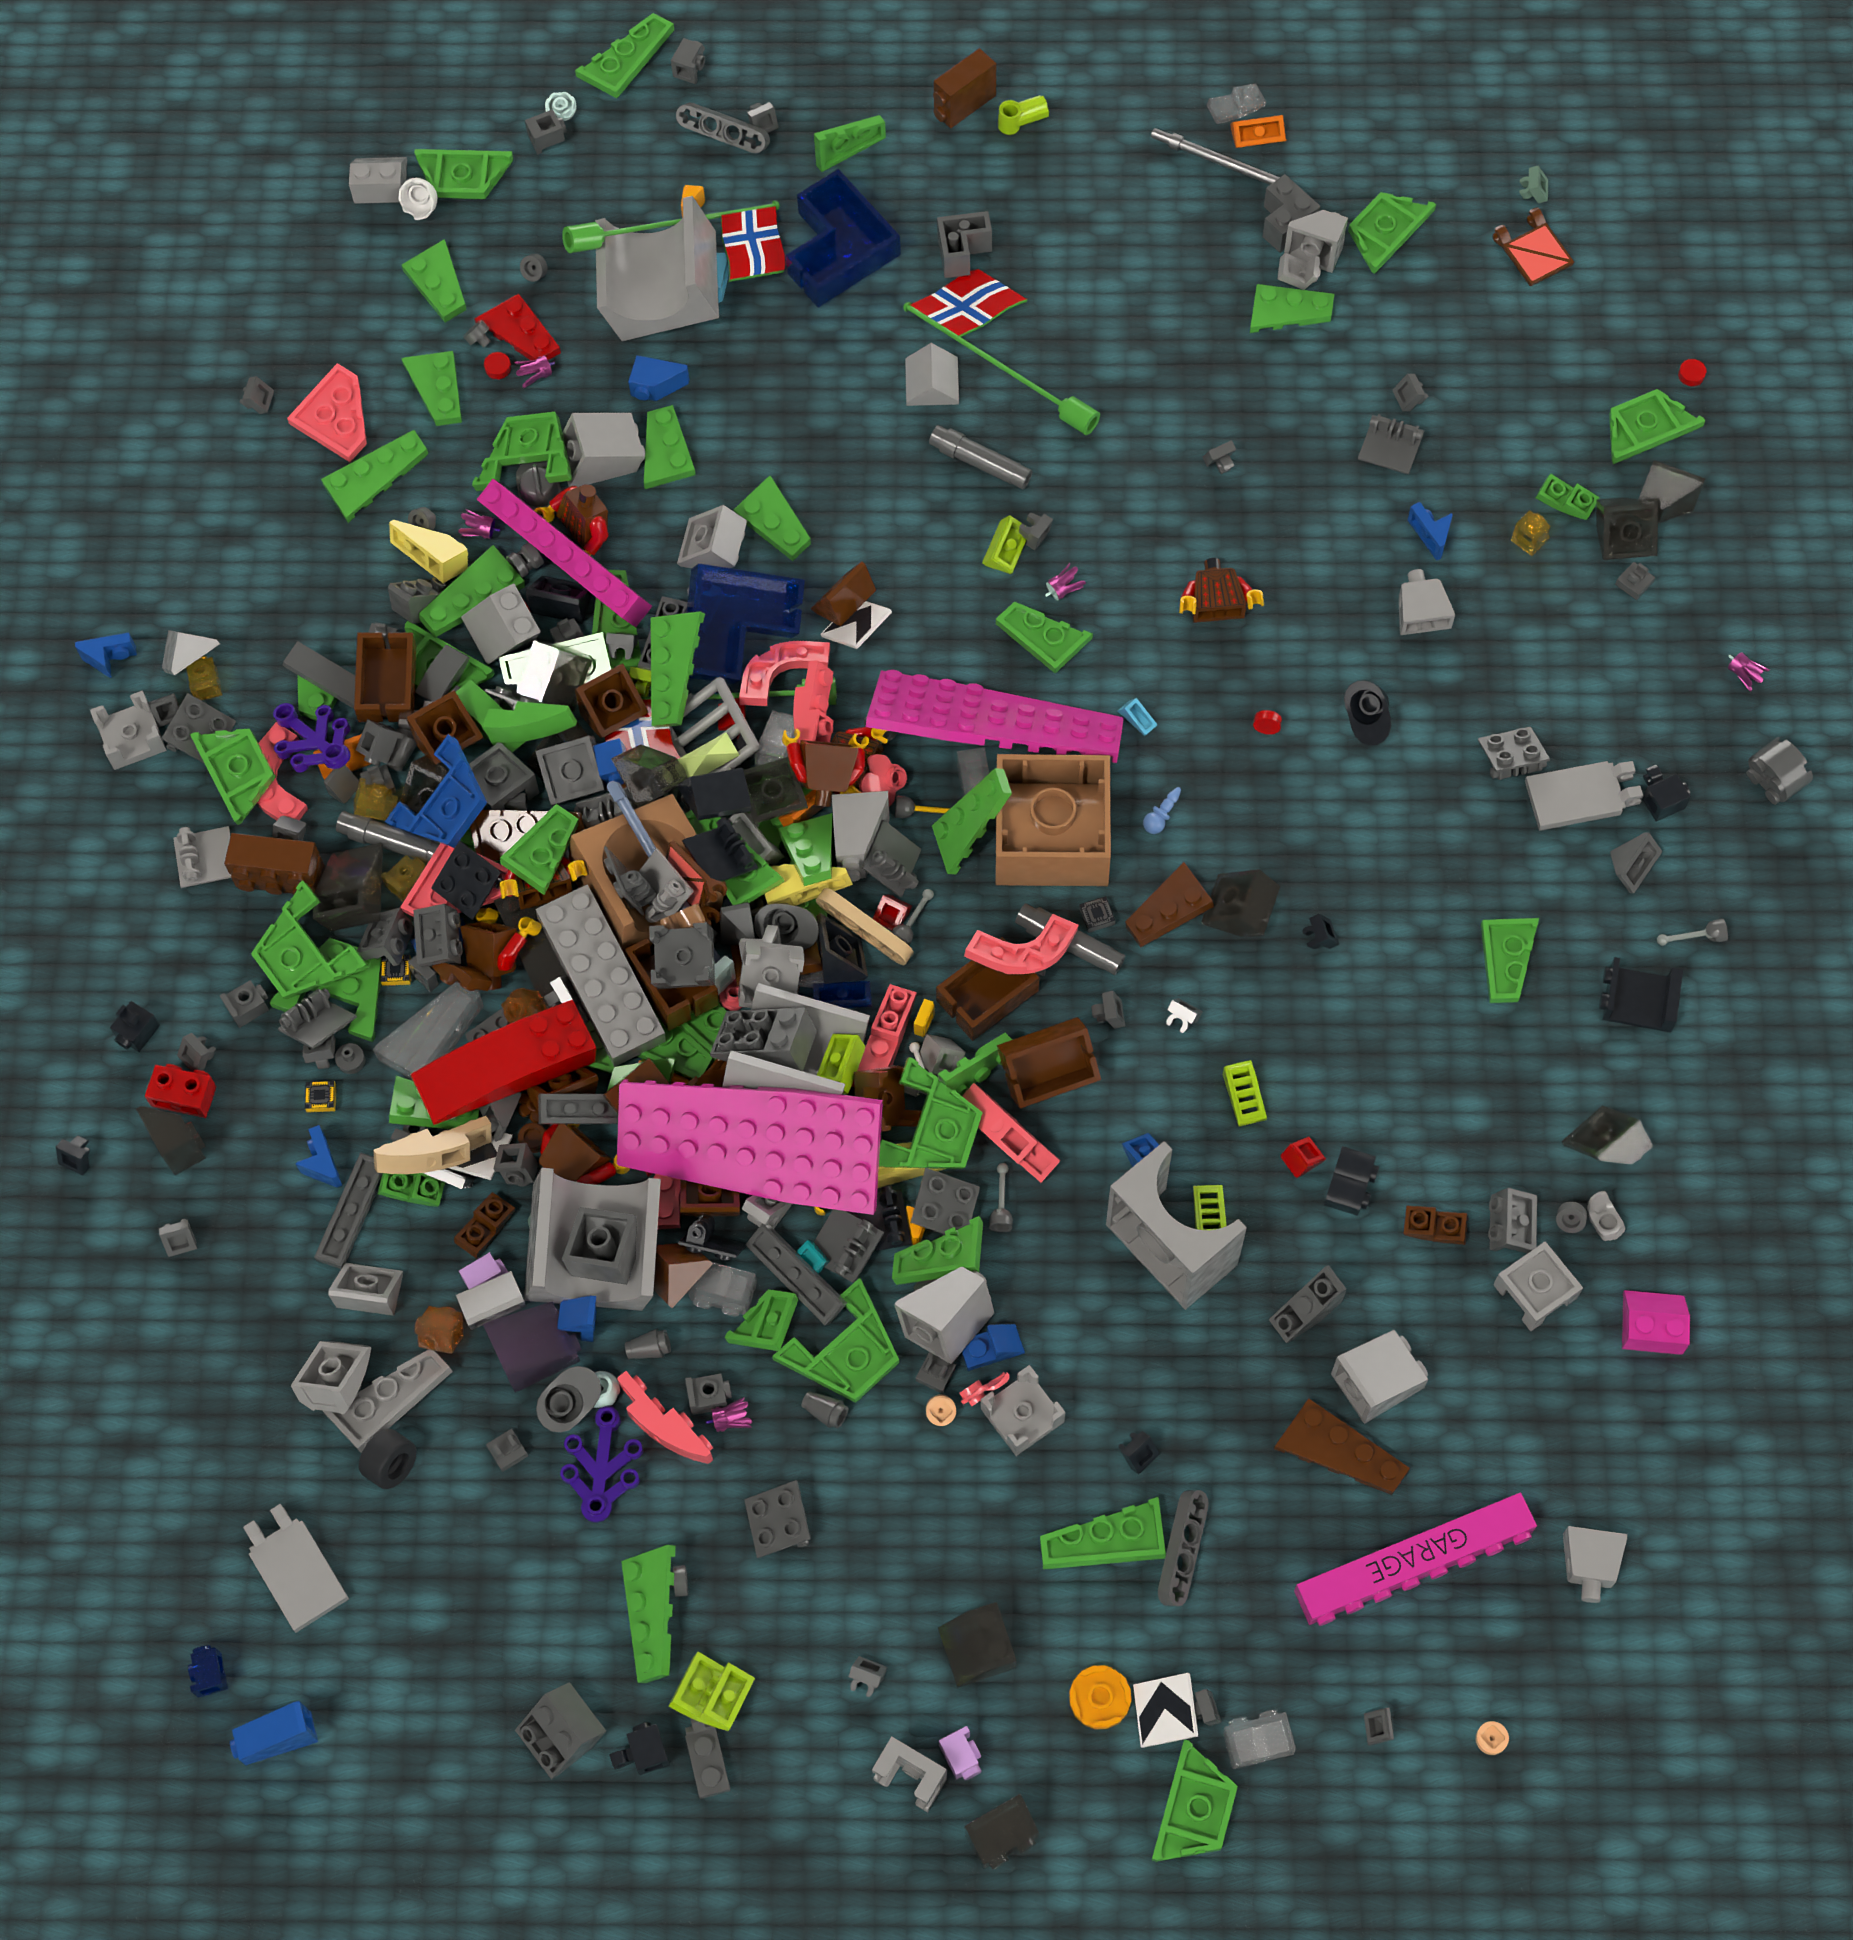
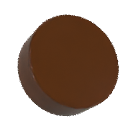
M528 1123L520 1129L518 1141L519 1143H527L532 1153H538L541 1150L542 1137L546 1130L538 1123Z

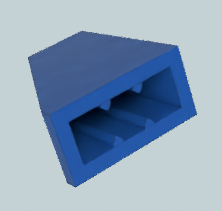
M296 1701L232 1730L234 1739L230 1740V1748L234 1759L239 1758V1761L244 1765H249L317 1743L318 1738L311 1711L300 1701Z

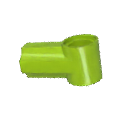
M1039 95L1021 102L1013 100L1002 102L999 107L998 129L1004 134L1012 135L1019 131L1020 126L1048 117L1049 110L1044 96Z

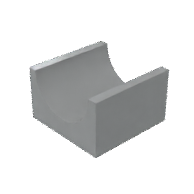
M693 196L683 198V218L674 226L655 233L630 232L606 236L601 248L596 249L597 309L621 341L719 318L716 231ZM605 218L595 220L604 231L619 229L610 224Z
M758 983L751 1010L805 1007L817 1030L803 1071L731 1051L727 1060L722 1087L729 1088L730 1085H741L745 1089H757L758 1087L796 1088L848 1095L843 1094L844 1083L817 1076L832 1034L858 1035L864 1043L870 1015Z
M1164 1141L1110 1186L1106 1225L1186 1310L1238 1266L1247 1227L1238 1219L1234 1223L1220 1229L1198 1230L1179 1223L1169 1215L1159 1199V1196L1166 1190L1172 1149Z
M541 1168L533 1184L524 1301L560 1304L564 1300L596 1296V1307L642 1311L653 1297L661 1179L648 1178L644 1182L631 1185H592L570 1181L557 1176L553 1171L554 1169ZM580 1207L636 1215V1260L627 1285L574 1277L569 1273L562 1261V1257Z

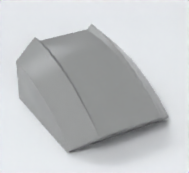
M320 1341L291 1384L299 1402L313 1411L323 1410L344 1415L355 1399L363 1381L370 1358L371 1347L369 1345Z

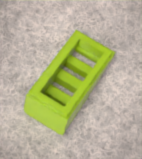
M1249 1060L1225 1066L1222 1075L1238 1126L1267 1120L1252 1061ZM1246 1075V1077H1241V1078L1233 1079V1078H1235V1077H1239V1076ZM1250 1085V1088L1236 1091V1087ZM1250 1096L1254 1098L1253 1100L1239 1103L1241 1098ZM1252 1107L1257 1108V1111L1242 1114L1241 1111Z
M1223 1185L1193 1186L1195 1229L1216 1230L1203 1229V1225H1219V1229L1226 1227ZM1217 1193V1198L1200 1199V1194ZM1217 1204V1208L1201 1209V1205ZM1202 1215H1218V1218L1202 1219Z

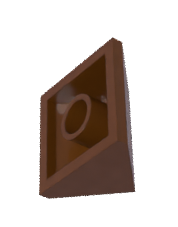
M861 561L844 574L810 609L827 620L842 626L876 591L864 562Z
M623 663L575 689L580 716L600 738L648 713Z
M454 690L406 717L418 748L435 766L441 763V761L434 753L448 734L458 740L462 750L483 739V735Z
M582 1067L528 1088L525 1091L538 1112L539 1094H595L599 1080L597 1074Z
M680 1179L681 1217H700L702 1215L739 1216V1192Z
M678 1243L656 1245L654 1291L673 1308L713 1263L702 1253L690 1252L686 1250V1246L679 1245Z

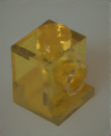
M1529 510L1516 523L1511 541L1533 556L1549 540L1550 536L1548 533L1551 526L1540 514ZM1526 534L1532 541L1529 542L1523 535Z
M203 655L186 667L189 688L194 697L199 700H205L223 695L218 670L212 657L208 658Z
M360 778L353 802L354 814L385 821L389 813L396 807L398 796L392 795V790L384 785L366 784V779Z
M406 855L389 872H384L381 877L385 887L404 902L426 865L419 858L415 857L412 860Z

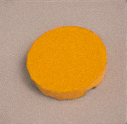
M1105 1665L1091 1666L1082 1670L1074 1679L1069 1691L1070 1707L1074 1716L1083 1725L1093 1729H1109L1119 1724L1127 1715L1131 1704V1689L1126 1678L1111 1667Z

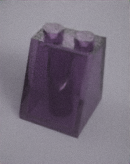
M553 1301L483 1324L515 1393L580 1362L577 1354L578 1351L582 1350L575 1334L569 1336L567 1331L558 1330L559 1310H556Z

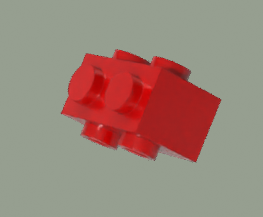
M166 1064V1066L155 1065L145 1098L151 1107L206 1118L217 1086L211 1076L204 1071H183L182 1068L173 1064Z

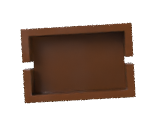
M357 632L354 710L358 722H367V719L383 722L384 717H388L389 722H399V719H406L407 716L414 713L417 646L413 633H388L391 649H386L383 633Z
M231 833L224 862L235 886L240 890L252 892L254 889L265 890L274 895H280L281 893H291L294 895L297 891L296 887L303 880L318 897L325 869L315 842Z
M1003 937L1000 938V940L1007 942ZM971 960L936 987V1001L952 1019L956 1016V1023L974 1041L1038 992L1039 976L1036 973L1005 974Z
M648 938L625 949V957L646 998L668 1031L691 1020V1013H694L697 1017L718 1006V988L716 985L657 989L651 984V970H655V949L653 944L654 955L651 956Z
M1078 1017L996 1045L1002 1067L1006 1072L1005 1077L1010 1095L1019 1108L1101 1080L1096 1058L1092 1054L1093 1047L1088 1029Z

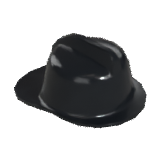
M1360 680L1352 683L1344 696L1345 708L1352 731L1361 743L1369 746L1378 745L1386 740L1392 727L1389 698L1386 692L1373 682Z

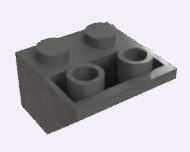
M570 1682L544 1694L515 1729L551 1780L590 1751L606 1733L605 1728Z

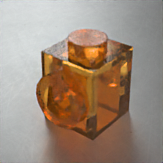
M525 988L514 990L510 997H507L506 1001L501 1004L504 1016L510 1024L547 1009L539 991Z
M428 1306L422 1317H418L415 1323V1334H418L419 1347L452 1354L464 1336L462 1312H457L451 1307L437 1308Z

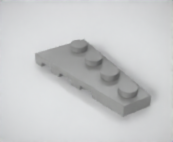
M430 1348L398 1366L397 1371L386 1377L380 1376L373 1380L372 1385L357 1393L344 1415L337 1412H323L362 1453L366 1444L374 1435L382 1430L389 1429L453 1371Z

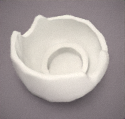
M416 177L405 181L399 189L398 199L403 207V212L411 214L415 220L427 218L434 211L438 196L435 188L428 181Z

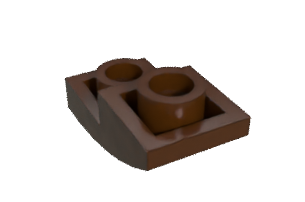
M449 963L432 965V968L440 975V979L448 985L460 984L469 991H488L493 983L482 972L468 966Z
M492 1192L473 1211V1218L454 1237V1243L478 1259L515 1212V1207Z
M1406 1206L1404 1235L1433 1242L1465 1245L1468 1215L1467 1213L1439 1212L1436 1207Z

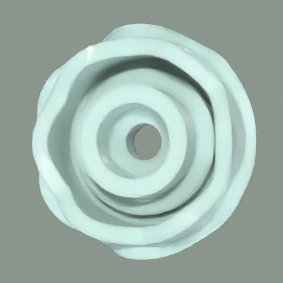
M567 92L552 93L545 102L546 112L553 109L557 118L561 117L563 121H567L572 118L576 111V100Z
M595 1372L600 1380L601 1387L604 1389L601 1391L600 1398L594 1408L613 1405L620 1393L618 1380L609 1372Z

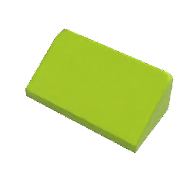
M1010 515L999 522L982 564L1002 572L1013 573L1026 542V539L1019 533L1021 522Z
M832 1034L817 1076L844 1083L843 1094L849 1093L854 1080V1072H857L865 1051V1045L860 1037L851 1034Z

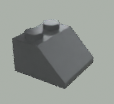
M580 1207L562 1257V1261L571 1276L627 1285L636 1260V1215Z

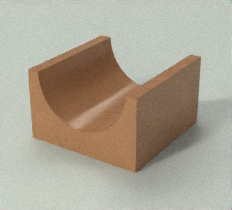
M997 754V768L1004 769L1012 794L996 815V885L1108 886L1111 859L1110 755Z

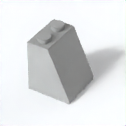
M572 413L562 432L572 480L567 481L569 487L589 485L637 472L641 462L645 459V448L640 443L638 426L634 423L631 413Z
M514 583L488 596L461 616L487 665L499 660V657L506 656L535 641L541 632Z
M888 791L832 795L836 864L839 868H846L852 882L867 877L868 872L862 869L878 828L882 820L889 824Z
M960 1267L899 1299L894 1305L905 1338L952 1364L994 1314L985 1277L977 1271L971 1272L964 1267Z
M1395 1330L1338 1356L1331 1373L1364 1424L1425 1388L1428 1381V1372L1421 1361H1415L1410 1353L1411 1347L1408 1341L1402 1335L1399 1337Z

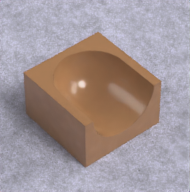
M673 794L634 809L656 849L658 848L665 858L669 843L673 840L692 858L682 840L697 834ZM624 814L571 835L569 861H584L588 875H580L575 883L578 888L588 884L625 955L626 948L646 938L650 941L649 926H660L662 924L660 921L648 922L645 919V914L641 915L635 907L631 909L625 898L619 897L613 884L617 881L614 874H610L605 865L604 859L608 858L604 850L605 846L619 859L627 871L636 870L639 872L649 859ZM714 891L718 895L717 901L711 902L706 897L705 906L714 908L720 913L724 896L720 892ZM649 904L642 907L644 913L645 910L650 906Z

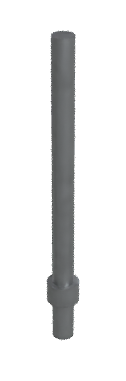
M1154 128L1151 138L1168 144L1169 148L1176 151L1181 149L1269 185L1280 178L1184 140V136L1173 133L1172 135L1157 128Z

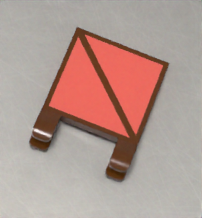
M1538 207L1529 211L1530 215L1527 216V222L1534 229L1511 240L1507 228L1504 225H1500L1495 228V233L1492 235L1493 240L1504 249L1530 287L1574 264L1573 259L1547 225Z
M674 840L671 841L668 846L666 859L694 891L687 900L688 904L692 906L698 903L706 922L710 926L711 921L707 918L714 919L718 923L720 921V913L714 908L705 906L706 897L711 902L717 901L718 895L714 891H718L722 896H725L727 886L721 881L710 878Z

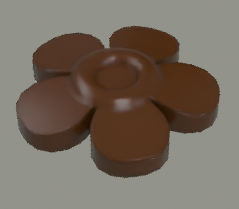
M521 1094L518 1101L521 1104L518 1108L519 1114L522 1117L530 1115L529 1117L532 1122L539 1123V1114L528 1094Z

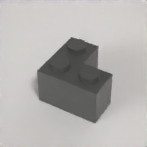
M1286 174L1266 188L1264 208L1271 214L1265 218L1262 237L1279 253L1285 250L1289 223L1320 211L1321 207Z
M989 212L937 217V236L944 277L970 275V254L992 252V229Z

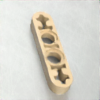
M824 888L816 898V903L824 911L896 963L906 965L914 954L908 944L835 891Z

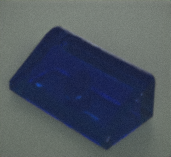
M870 981L813 984V999L843 1008L872 1007Z

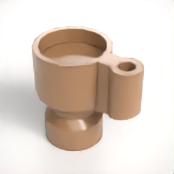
M697 903L661 919L660 922L667 929L694 928L693 923H705L706 920Z

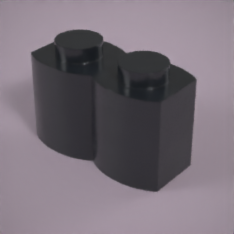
M1342 1146L1324 1206L1358 1216L1360 1208L1366 1210L1371 1195L1370 1192L1366 1191L1368 1182H1375L1379 1166L1374 1165L1376 1156Z

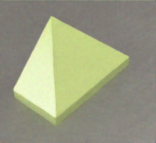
M725 732L679 758L678 761L689 778L691 776L708 774L740 755Z

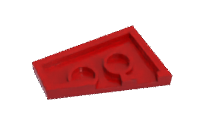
M519 293L474 318L475 323L483 320L494 337L500 341H506L529 360H536L540 356H546L547 360H550L561 353L559 345Z

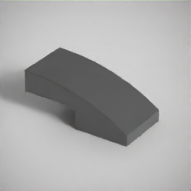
M445 645L426 671L415 693L432 702L448 694L453 682H459L470 657L449 645Z

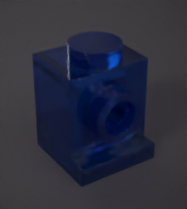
M209 1645L193 1649V1653L190 1654L192 1664L188 1665V1672L191 1682H196V1684L190 1686L191 1692L199 1698L227 1690L228 1684L222 1654L215 1647L211 1648Z

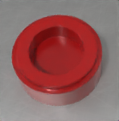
M491 353L484 360L485 371L490 378L502 379L508 376L511 371L510 359L504 353Z
M1688 359L1681 364L1678 377L1687 386H1698L1704 381L1706 367L1699 360Z
M1262 710L1255 714L1253 727L1263 734H1276L1281 729L1282 718L1274 711Z

